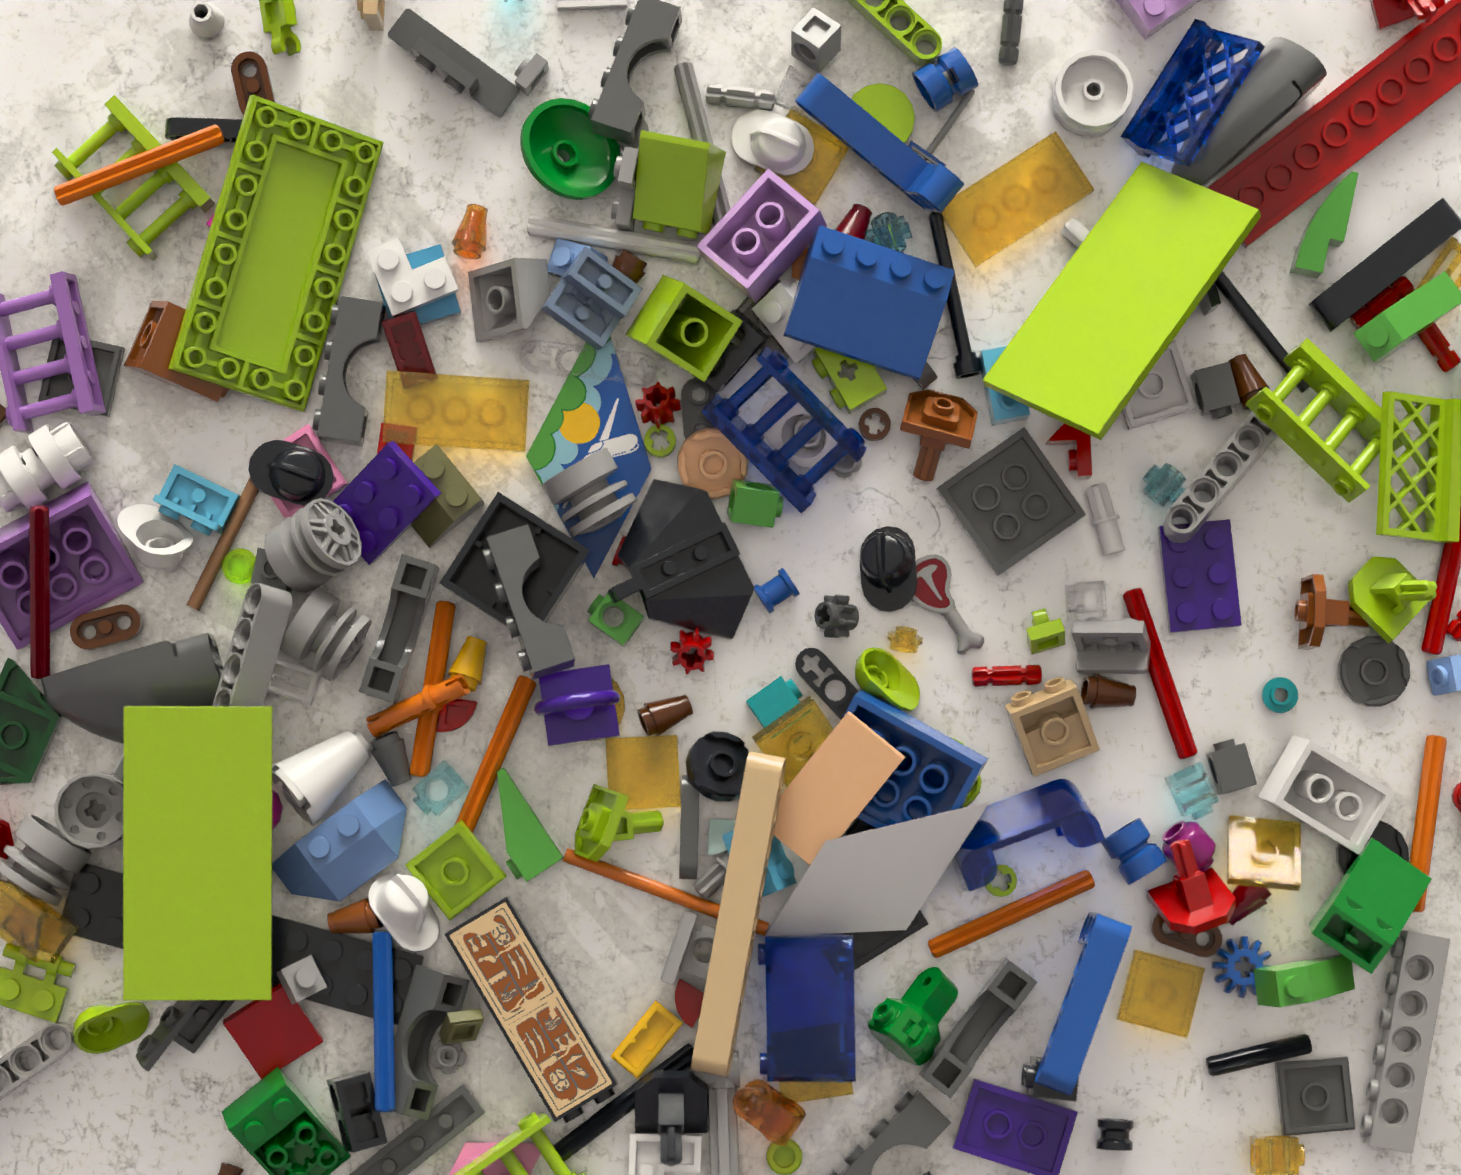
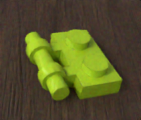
M7 942L2 956L15 960L13 970L0 966V1005L58 1023L69 988L56 984L59 974L72 978L76 964L64 961L63 956L54 953L48 956L33 951L32 946L23 943L17 946ZM28 964L45 969L44 980L25 974Z

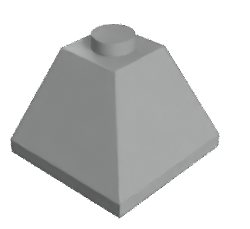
M512 258L468 272L476 342H483L530 327L551 294L547 259Z

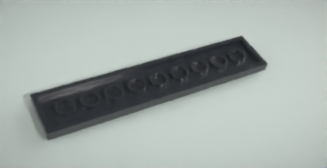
M88 863L84 865L79 874L74 873L57 931L123 949V873ZM272 915V988L281 983L276 972L312 955L327 988L305 998V1000L374 1018L372 942L345 934L331 933L327 929ZM392 948L394 1024L398 1025L416 964L423 965L425 957Z

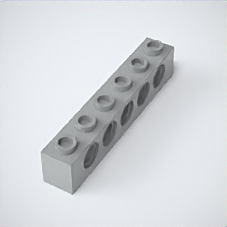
M1401 930L1400 937H1397L1392 946L1391 956L1396 958L1394 972L1388 973L1385 983V993H1389L1387 1008L1383 1007L1380 1013L1379 1029H1383L1381 1044L1376 1043L1372 1058V1063L1377 1065L1375 1079L1369 1080L1366 1091V1100L1371 1102L1368 1115H1363L1360 1124V1136H1364L1363 1143L1369 1146L1413 1154L1449 950V938ZM1418 959L1423 964L1424 971L1420 978L1414 980L1408 974V965L1412 960ZM1408 995H1413L1417 1000V1009L1411 1015H1406L1401 1007L1402 1000ZM1406 1030L1411 1036V1044L1406 1050L1400 1051L1396 1047L1395 1038L1399 1032ZM1400 1066L1405 1073L1404 1081L1398 1086H1393L1389 1081V1073L1394 1067ZM1394 1102L1398 1106V1116L1395 1120L1386 1122L1382 1115L1383 1108L1386 1104Z

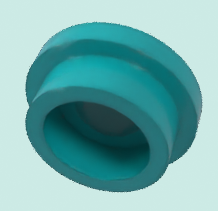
M1277 677L1268 681L1263 687L1262 700L1270 711L1285 713L1296 705L1298 690L1291 680ZM1278 688L1286 691L1287 697L1283 702L1275 699L1274 693Z

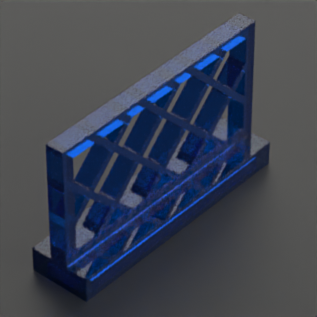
M1195 19L1120 137L1141 156L1149 158L1151 155L1190 166L1227 105L1264 50V45L1257 40L1212 29L1205 21ZM1223 42L1224 49L1217 52ZM1248 49L1243 59L1234 63L1233 56ZM1226 60V68L1213 74L1212 67ZM1203 72H1204V74H1205V79H1203L1202 81L1198 82V80L1200 79V77L1202 76V74H1203ZM1228 79L1224 89L1215 93L1214 85ZM1207 90L1208 97L1194 104L1193 97ZM1184 102H1185V103H1186V109H1184V110H1182V111L1179 112V110L1181 109V107L1183 106V104H1184ZM1209 108L1207 116L1197 122L1196 115ZM1188 119L1189 127L1175 134L1174 126ZM1167 131V139L1160 142L1163 135ZM1190 138L1191 141L1184 152L1179 153L1177 144Z

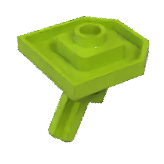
M1372 556L1347 582L1350 606L1388 644L1400 634L1429 601H1432L1437 596L1435 592L1437 585L1434 581L1417 580L1396 558Z
M593 784L575 832V854L598 862L610 849L613 841L634 839V834L661 831L664 825L662 814L658 810L638 813L627 812L625 807L629 796Z

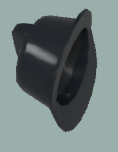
M282 440L265 442L258 447L250 458L248 469L251 481L258 490L269 496L305 506L312 500L327 496L332 487L334 476L330 463L322 454Z
M886 526L876 529L866 537L861 545L860 575L863 594L870 605L881 611L892 612L902 609L912 600L916 592L917 572L914 543L909 535L898 527Z

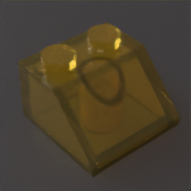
M0 878V938L11 944L15 940L22 946L19 952L35 963L42 959L54 964L78 927L44 901L36 900L26 895L8 881Z

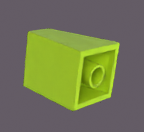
M641 130L633 219L643 222L642 229L663 233L664 227L677 229V236L697 240L698 233L707 235L711 228L726 151L708 142Z
M662 275L625 335L659 357L705 382L743 321L686 283Z

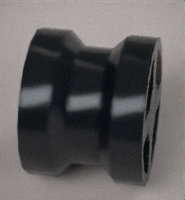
M1111 1118L1097 1119V1126L1101 1130V1134L1097 1140L1096 1148L1120 1151L1133 1150V1142L1129 1139V1135L1133 1129L1134 1121Z

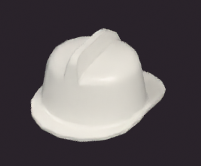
M759 109L747 112L733 126L731 135L733 148L738 156L748 163L766 170L769 168L776 174L786 176L797 174L805 169L812 160L814 152L813 138L807 128L797 121L772 111Z
M790 395L773 397L764 404L759 415V425L762 434L792 461L801 467L812 469L822 467L832 459L836 452L837 437L831 422L825 414L815 410L798 397Z
M136 504L122 510L117 518L118 528L134 544L139 561L150 568H162L168 573L175 572L177 564L184 555V551L190 548L193 543L192 534L176 520L158 512L159 507L148 504Z
M385 875L377 878L369 889V906L391 937L401 947L409 951L421 952L431 948L437 941L440 930L438 918L434 909L429 904L428 891L424 884L410 875Z

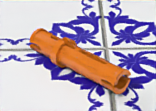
M458 673L434 686L433 684L424 686L422 691L416 695L366 718L368 722L367 727L374 737H380L388 731L400 727L431 711L436 713L443 710L444 705L468 695L470 692L468 689L469 685L464 676Z

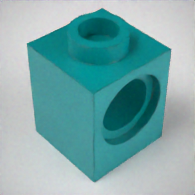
M780 676L746 700V704L763 728L768 731L802 706L798 699L803 694L791 678L785 682L782 676Z

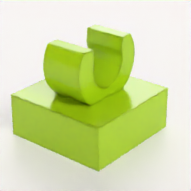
M1045 608L1031 612L1033 627L1026 628L1027 644L1031 655L1066 645L1065 629L1061 618L1049 621Z

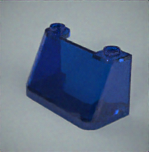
M1058 779L988 805L952 859V864L963 892H970L981 888L994 880L998 868L993 851L1053 828L1057 837L1065 836L1066 840L1075 847L1084 848L1105 841L1098 820L1076 785L1070 780Z
M853 935L765 936V943H758V965H765L767 1028V1053H760V1075H767V1082H856Z

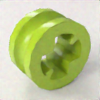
M661 424L660 429H657L656 425L650 427L644 436L647 452L657 458L669 456L676 446V436L673 430ZM657 432L658 436H660V432L667 434L666 441L669 443V446L663 450L662 446L660 447L661 450L653 448L654 441L651 439V436Z
M994 865L984 875L985 888L994 896H1007L1016 888V874L1007 865ZM997 870L1002 875L1008 874L1010 876V883L1006 882L1008 888L1004 891H1001L999 886L992 887L990 879H995L992 874Z

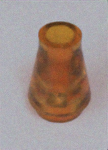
M477 204L467 205L464 217L452 240L454 245L453 252L456 255L476 260L480 259L482 252L486 251V216L488 209L484 206Z

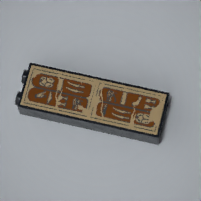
M505 897L444 934L555 1122L563 1118L565 1123H568L584 1113L581 1106L593 1099L598 1105L616 1094L613 1087L618 1085L619 1082L509 897Z

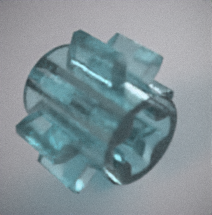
M893 212L881 213L874 217L871 221L873 229L865 232L869 242L899 252H903L907 247L905 239L913 237L904 216L897 217Z
M1165 463L1161 469L1154 464L1142 478L1148 484L1143 489V492L1161 507H1164L1168 501L1174 504L1186 490L1182 487L1186 478L1168 463Z

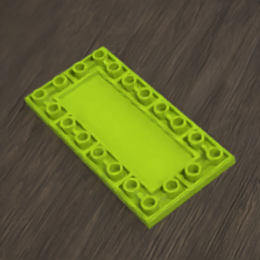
M249 96L169 364V370L298 412L305 411L329 330L333 304H336L384 142L259 96Z
M1141 161L983 378L985 386L1102 440L1261 217L1259 209Z
M124 706L123 1000L272 999L273 706Z

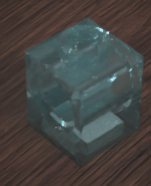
M443 760L412 788L417 794L413 801L426 815L432 811L435 816H439L462 796L470 786L446 760ZM437 780L444 781L448 786V794L441 801H435L429 795L430 785Z
M1201 762L1164 777L1182 817L1191 814L1193 820L1201 818L1213 812L1211 805L1219 802Z

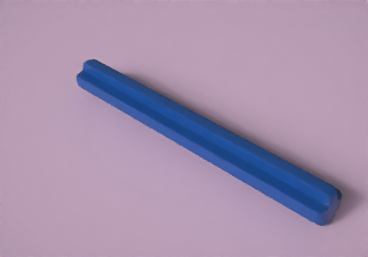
M380 931L372 935L375 1110L379 1113H389L395 1110L393 950L390 933Z

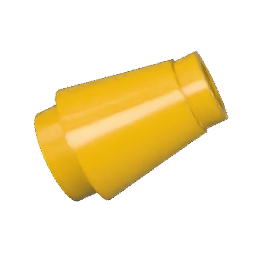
M467 636L465 643L448 671V675L453 677L458 673L462 674L469 685L468 689L470 692H475L477 685L482 684L487 642L476 637Z

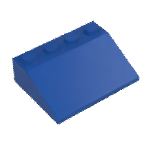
M819 225L808 247L783 336L919 381L947 302L955 270Z
M863 689L855 694L846 713L850 711L905 756L904 760L857 818L877 829L962 808L988 758Z

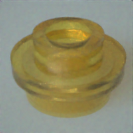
M897 626L895 631L888 632L887 639L890 640L889 648L899 652L917 653L918 645L923 643V637L917 635V630L911 627Z

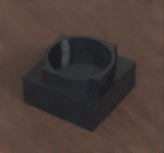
M497 492L441 579L440 584L507 627L505 617L510 616L506 603L500 605L493 586V584L498 583V579L494 570H487L482 550L487 549V537L528 524L540 560L539 567L527 577L522 588V595L530 612L538 619L547 622L591 552L582 544Z

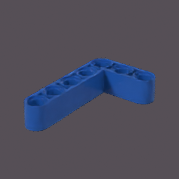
M817 73L795 100L800 108L926 211L942 213L964 186L963 181L943 165L926 162L821 74Z
M1088 913L1078 943L1083 944V948L1041 1060L1035 1083L1069 1096L1072 1094L1126 948L1132 926L1098 913Z

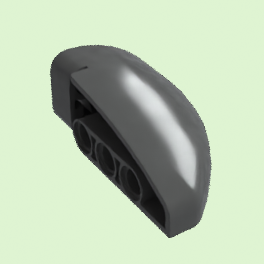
M1275 37L1250 57L1212 98L1188 133L1176 156L1170 173L1203 187L1207 185L1316 90L1327 75V71L1321 61L1313 53L1289 39Z
M204 633L178 640L176 643L166 640L93 661L41 679L46 702L58 714L92 734L124 744V706H212L223 671V664L215 637L210 633Z

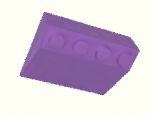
M89 481L43 505L49 508L50 632L144 583L107 511ZM29 513L0 528V623L17 650L30 644Z

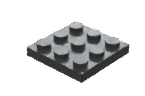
M1025 427L936 488L997 576L1086 515Z

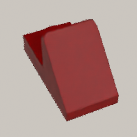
M1064 423L1049 438L1045 445L1073 444V449L1067 451L1068 471H1074V480L1089 479L1092 476L1091 435Z

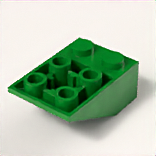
M1371 838L1310 921L1311 934L1372 974L1393 946L1432 878L1374 838Z
M276 1067L221 1111L230 1133L269 1175H329L351 1157L350 1153L344 1150L343 1144L310 1102L279 1067Z

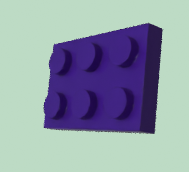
M392 441L385 445L333 502L339 505L354 522L362 543L361 557L368 565H371L389 549L442 493L402 449Z
M1230 519L1206 521L1190 540L1181 544L1168 540L1164 534L1163 526H1159L1158 537L1169 633L1241 626ZM1189 523L1174 525L1178 529L1190 527Z
M973 1078L952 1148L1034 1175H1059L1078 1112Z

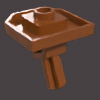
M931 389L909 393L900 430L921 436L919 444L921 447L913 472L915 478L923 481H932L934 479L941 451H944L946 443L967 449L970 448L978 412L963 398Z
M1312 574L1301 578L1300 600H1296L1294 608L1295 621L1299 622L1298 649L1310 650L1320 647L1325 627L1369 626L1350 606L1349 601L1326 599L1327 591L1324 575Z

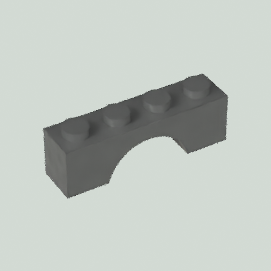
M638 0L636 6L631 5L629 7L625 20V25L628 27L624 37L618 36L613 49L615 60L611 68L606 67L600 84L601 88H603L600 98H594L589 109L588 119H591L595 134L634 146L646 113L643 100L630 87V78L636 66L645 58L657 53L671 52L682 24L681 8L679 6L660 0Z
M340 296L339 305L333 304L330 325L335 326L333 340L327 339L324 360L329 361L327 375H321L318 394L323 396L321 410H315L312 426L313 430L317 431V437L320 440L363 447L368 411L350 396L346 385V372L350 361L357 352L369 345L380 343L383 328L381 321L384 320L386 310L383 302Z
M523 525L487 537V549L482 550L483 559L487 570H494L497 576L498 583L493 584L499 604L506 603L510 616L505 617V621L511 638L518 637L522 650L517 651V656L523 672L530 671L532 680L574 667L575 656L564 625L551 624L538 619L530 612L523 599V585L527 577L539 567L540 560L529 525Z
M404 554L401 555L391 587L390 601L376 646L369 657L359 689L360 693L394 704L398 703L440 569L436 564Z
M1005 959L919 1075L951 1099L972 1071L989 1042L1009 1017L1016 1012L1037 984V981L1010 960Z
M416 964L394 1037L395 1110L393 1112L424 1120L429 1119L439 1086L429 1069L428 1055L430 1043L436 1030L443 1023L446 1014L461 1011L470 980L442 970Z
M918 1090L914 1095L908 1091L894 1106L898 1112L888 1122L884 1118L881 1119L869 1132L873 1138L864 1148L858 1144L844 1159L848 1165L839 1174L833 1171L829 1175H871L875 1162L886 1150L902 1144H912L927 1149L951 1122Z

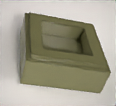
M481 1008L447 1013L439 1032L442 1044L476 1040L484 1021Z

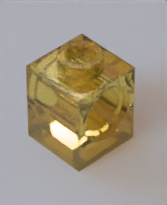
M1293 1135L1250 1136L1251 1173L1254 1175H1299V1166H1304L1305 1149L1303 1144H1299V1138Z

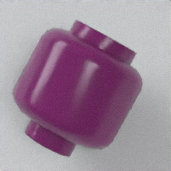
M1181 820L1173 824L1164 833L1162 851L1174 867L1170 845L1174 841L1188 839L1191 842L1197 867L1200 871L1205 872L1213 864L1214 859L1212 856L1215 853L1216 845L1213 839L1197 822Z

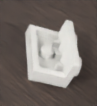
M793 277L778 283L752 310L797 364L802 362L816 347L783 336L799 280Z

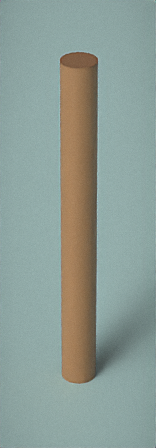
M250 477L186 604L200 611L259 492Z

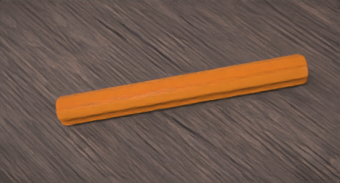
M212 125L54 187V194L60 205H67L224 143L223 134L218 125Z
M438 601L436 603L423 687L429 684L434 686L444 681L456 608L452 602ZM431 711L418 717L410 766V774L413 776L425 778L430 774L439 711L436 713Z
M520 675L517 678L455 823L457 824L462 820L472 833L497 778V771L500 770L536 687V682L526 676Z
M1437 735L1426 737L1409 862L1428 876L1447 743L1445 737ZM1427 888L1413 912L1420 913L1424 911Z
M1088 870L1081 871L928 941L930 952L934 958L948 954L1094 888V879Z

